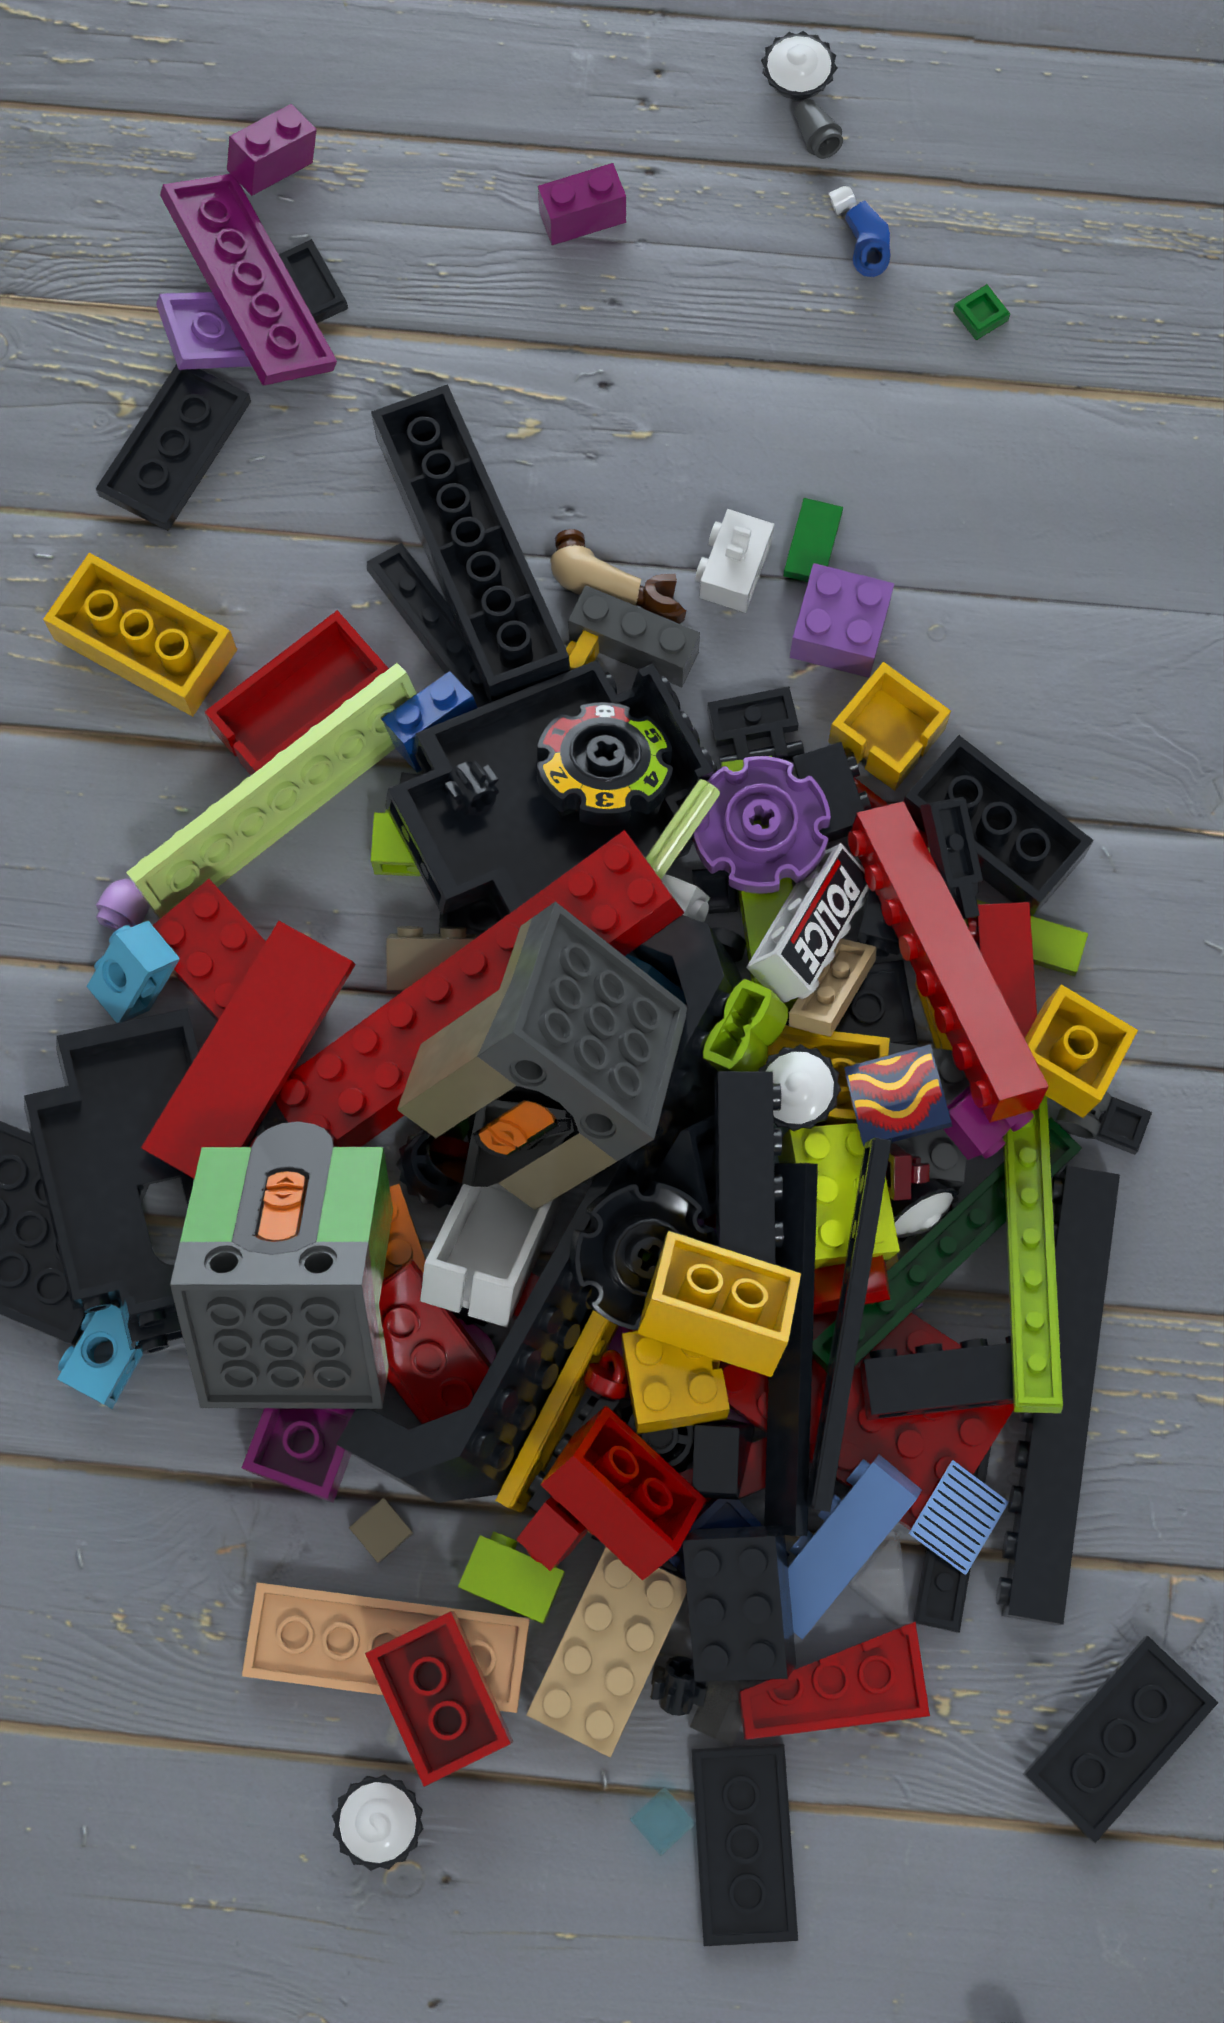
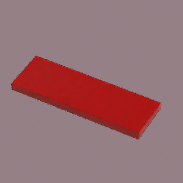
M278 921L141 1148L195 1179L202 1147H247L356 964L338 952Z

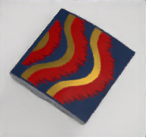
M931 1044L844 1067L863 1147L865 1142L873 1138L892 1140V1143L953 1127Z

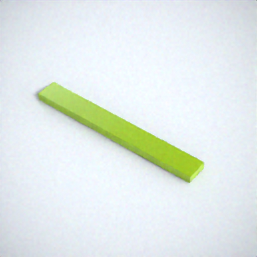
M1044 1096L1039 1108L1031 1111L1034 1117L1026 1125L1015 1132L1009 1129L1003 1136L1006 1142L1003 1146L1013 1399L1014 1412L1061 1413L1063 1409L1047 1096Z

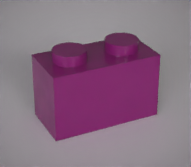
M289 104L229 136L227 171L253 196L313 163L317 129L292 104Z
M614 163L538 186L539 214L552 246L626 223V194Z

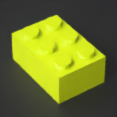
M857 1123L814 1126L812 1129L801 1128L797 1131L789 1129L782 1137L781 1156H778L779 1163L818 1164L815 1269L842 1264L846 1261L864 1152ZM885 1177L872 1257L883 1255L886 1263L900 1249Z

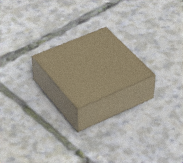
M382 1498L349 1527L377 1563L383 1561L414 1534L385 1498Z

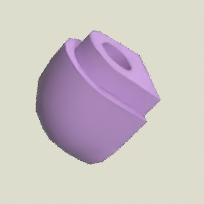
M120 879L110 884L102 893L96 904L99 910L96 918L99 924L114 931L125 925L133 927L143 922L148 912L149 904L132 880Z

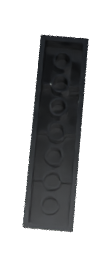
M448 384L372 411L371 415L377 442L490 703L570 671L569 655Z

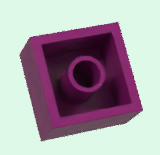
M264 1408L241 1468L251 1474L334 1503L352 1455L336 1445L355 1409Z

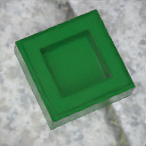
M988 284L955 303L953 312L975 340L980 339L1008 322L1010 312Z

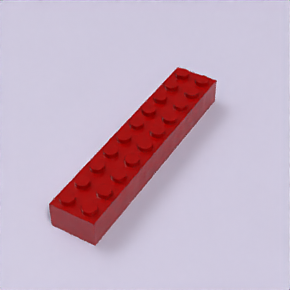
M625 830L291 1072L275 1102L311 1160L329 1169L333 1147H362L405 1116L397 1109L421 1043L500 989L520 927L552 903L557 902L624 956L685 913Z

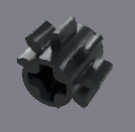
M476 761L457 765L449 773L448 782L444 785L449 792L445 798L454 811L457 812L463 808L467 815L485 813L494 805L496 795L499 794V790L495 786L499 780L489 765L481 768Z
M675 1656L669 1658L665 1668L657 1665L654 1666L650 1698L659 1700V1705L665 1712L681 1716L690 1714L693 1704L704 1706L708 1688L706 1687V1681L695 1682L692 1659L684 1656Z

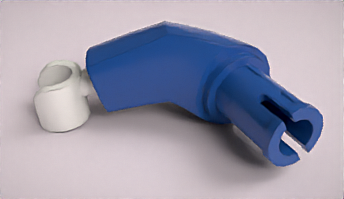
M842 186L831 191L829 196L836 215L848 211L845 221L857 240L853 252V264L856 270L866 277H875L882 274L887 269L891 257L888 224L865 200L857 204L852 189L849 186Z

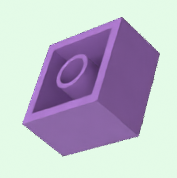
M813 563L793 634L789 658L870 678L895 583Z

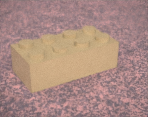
M605 1547L526 1716L611 1758L687 1594L686 1581L661 1568L655 1570L642 1581L614 1553Z

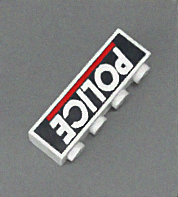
M841 843L826 850L816 869L803 881L795 884L746 967L764 987L771 989L783 1003L797 997L804 999L816 990L819 985V975L823 968L835 957L834 949L837 943L848 933L851 928L850 920L866 901L865 894L869 887L865 879V870Z

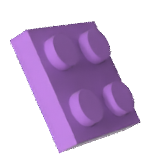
M212 292L159 294L156 305L179 370L252 366Z

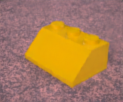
M668 1231L648 1290L637 1334L772 1377L788 1344L801 1273Z

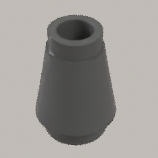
M806 99L799 103L795 108L794 114L808 152L820 159L833 156L843 144L842 128L814 100Z

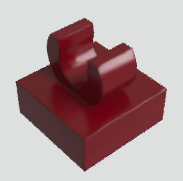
M893 1143L890 1147L886 1171L889 1196L894 1201L911 1199V1183L929 1182L930 1164L921 1163L919 1156H912Z

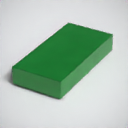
M803 498L784 569V577L808 582L813 563L829 566L843 512L842 506Z

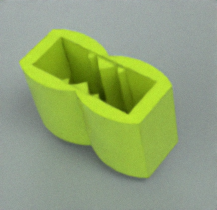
M747 979L742 980L733 989L726 1002L724 1019L719 1021L708 1035L703 1050V1058L717 1071L758 1072V1069L766 1063L768 1046L777 1040L786 1025L788 1007L771 989Z

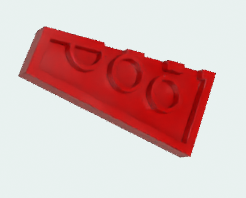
M916 1621L792 1671L788 1679H770L738 1692L744 1740L930 1716Z

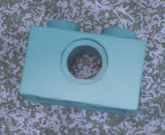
M149 921L133 927L125 925L111 935L109 938L110 945L104 956L95 963V972L86 986L116 1023L125 1022L150 1011L180 960L179 956Z
M111 1304L107 1309L86 1314L81 1325V1330L84 1333L76 1347L70 1346L63 1354L58 1365V1370L61 1373L57 1380L113 1409L143 1354L141 1348L130 1350L120 1308ZM106 1341L112 1342L114 1348L112 1357L105 1363H96L94 1359L96 1347Z

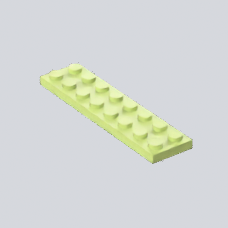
M398 663L377 676L373 682L351 699L346 700L333 713L317 725L311 727L302 737L285 750L279 752L271 761L250 777L244 779L240 785L218 802L209 806L200 816L183 829L177 831L169 840L148 856L142 858L134 867L126 872L159 919L206 880L210 879L219 887L395 749L381 718L417 694L407 672Z

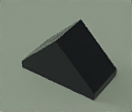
M714 1421L695 1425L692 1486L702 1496L717 1499H739L755 1431L754 1424Z

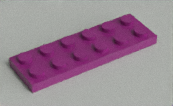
M231 174L163 184L160 197L261 384L264 386L332 372L336 366L337 359L240 183Z

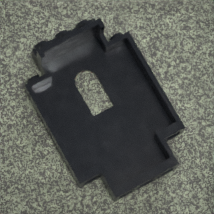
M595 660L415 734L412 752L424 774L388 788L385 807L441 915L489 896L500 919H503L624 830L645 857L647 856L696 783L701 779L707 781L718 771L709 752L704 747H700L699 735L692 725L690 718L684 711L680 712L679 699L674 690H672L668 679L665 676L659 675L654 664L638 669L632 689L617 694L616 683L609 672L604 673L598 660ZM606 702L628 706L630 708L629 714L634 718L640 719L644 716H649L663 729L673 749L670 764L673 767L671 785L661 804L649 814H644L640 811L631 812L629 823L616 826H598L580 822L578 811L561 817L557 809L546 799L537 781V764L539 763L537 760V746L539 739L549 723L560 714L577 716L580 713L581 705ZM476 761L481 768L489 765L499 779L495 784L499 794L496 795L494 805L488 811L479 815H467L463 808L455 812L445 798L449 793L444 786L448 782L449 773L457 765L464 762L473 763ZM692 836L676 859L689 853L693 845Z
M188 1008L58 1035L56 1037V1051L65 1086L24 1095L26 1118L72 1309L83 1308L85 1313H92L107 1309L111 1306L110 1301L118 1300L130 1350L141 1348L142 1354L164 1350L169 1347L168 1341L183 1338L170 1286L174 1265L162 1262L154 1254L137 1187L180 1178L188 1208L194 1179L141 1148L199 1053ZM263 1121L247 1146L251 1147L249 1160L259 1208H261L259 1201L264 1200L265 1190H267L268 1177L276 1174Z

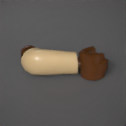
M567 529L556 535L555 545L557 550L552 555L550 563L553 576L563 588L581 595L586 585L632 605L640 606L642 609L678 624L685 620L687 610L673 599L677 583L676 573L655 575L648 579L644 586H641V578L626 573L596 558L594 553L586 548L584 534L581 531Z

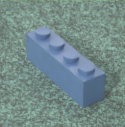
M880 1454L871 1464L864 1459L858 1464L846 1479L852 1485V1488L844 1498L840 1499L834 1494L831 1511L821 1510L817 1515L824 1522L814 1535L808 1530L807 1536H800L789 1550L796 1556L788 1565L793 1632L802 1640L909 1510L922 1491L920 1487Z

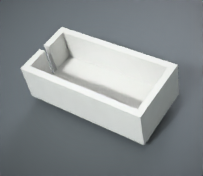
M482 1145L425 1261L420 1302L460 1313L461 1308L464 1307L469 1309L468 1316L508 1328L559 1212L562 1195L537 1210L532 1209L498 1184L504 1178L511 1154L497 1153Z

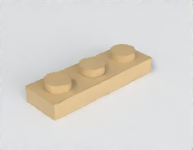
M841 938L834 949L835 957L823 968L818 977L819 985L816 990L804 999L798 997L790 1010L789 1026L831 1037L876 961V947Z

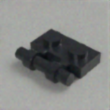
M789 686L707 703V711L716 747L733 744L734 754L719 757L720 768L721 762L743 760L747 757L772 756L789 761L794 756L804 754L801 740L786 743L784 733L798 731L799 726ZM764 737L770 738L771 746L749 750L747 741Z

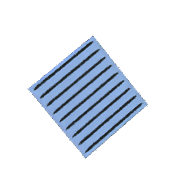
M952 1460L908 1534L966 1575L1009 1501Z

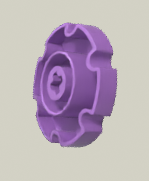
M770 756L747 757L743 759L742 770L733 772L728 767L723 766L707 780L720 791V796L693 833V842L700 860L708 871L712 874L719 870L727 871L730 874L729 886L734 889L759 894L778 892L781 879L787 877L793 879L795 883H800L816 869L825 854L828 837L822 835L819 830L830 825L831 815L826 796L812 776H807L804 779L795 778L792 775L794 765L789 761ZM760 820L763 825H768V828L762 829L760 824L754 825V821Z

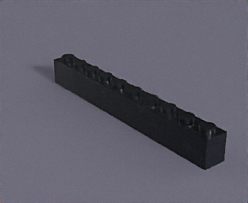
M1067 1165L1060 1173V1177H1053L1052 1203L1056 1204L1053 1222L1063 1409L1061 1413H1020V1421L1027 1423L1025 1441L1018 1440L1014 1458V1466L1021 1468L1019 1486L1012 1485L1009 1496L1008 1512L1015 1513L1013 1532L1006 1531L1003 1541L1002 1558L1009 1559L1007 1578H999L996 1594V1604L1003 1605L1002 1616L1054 1626L1064 1624L1120 1174Z

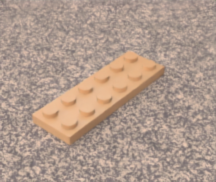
M257 1582L242 1676L383 1695L365 1653L450 1611H455L499 1710L518 1713L530 1618Z

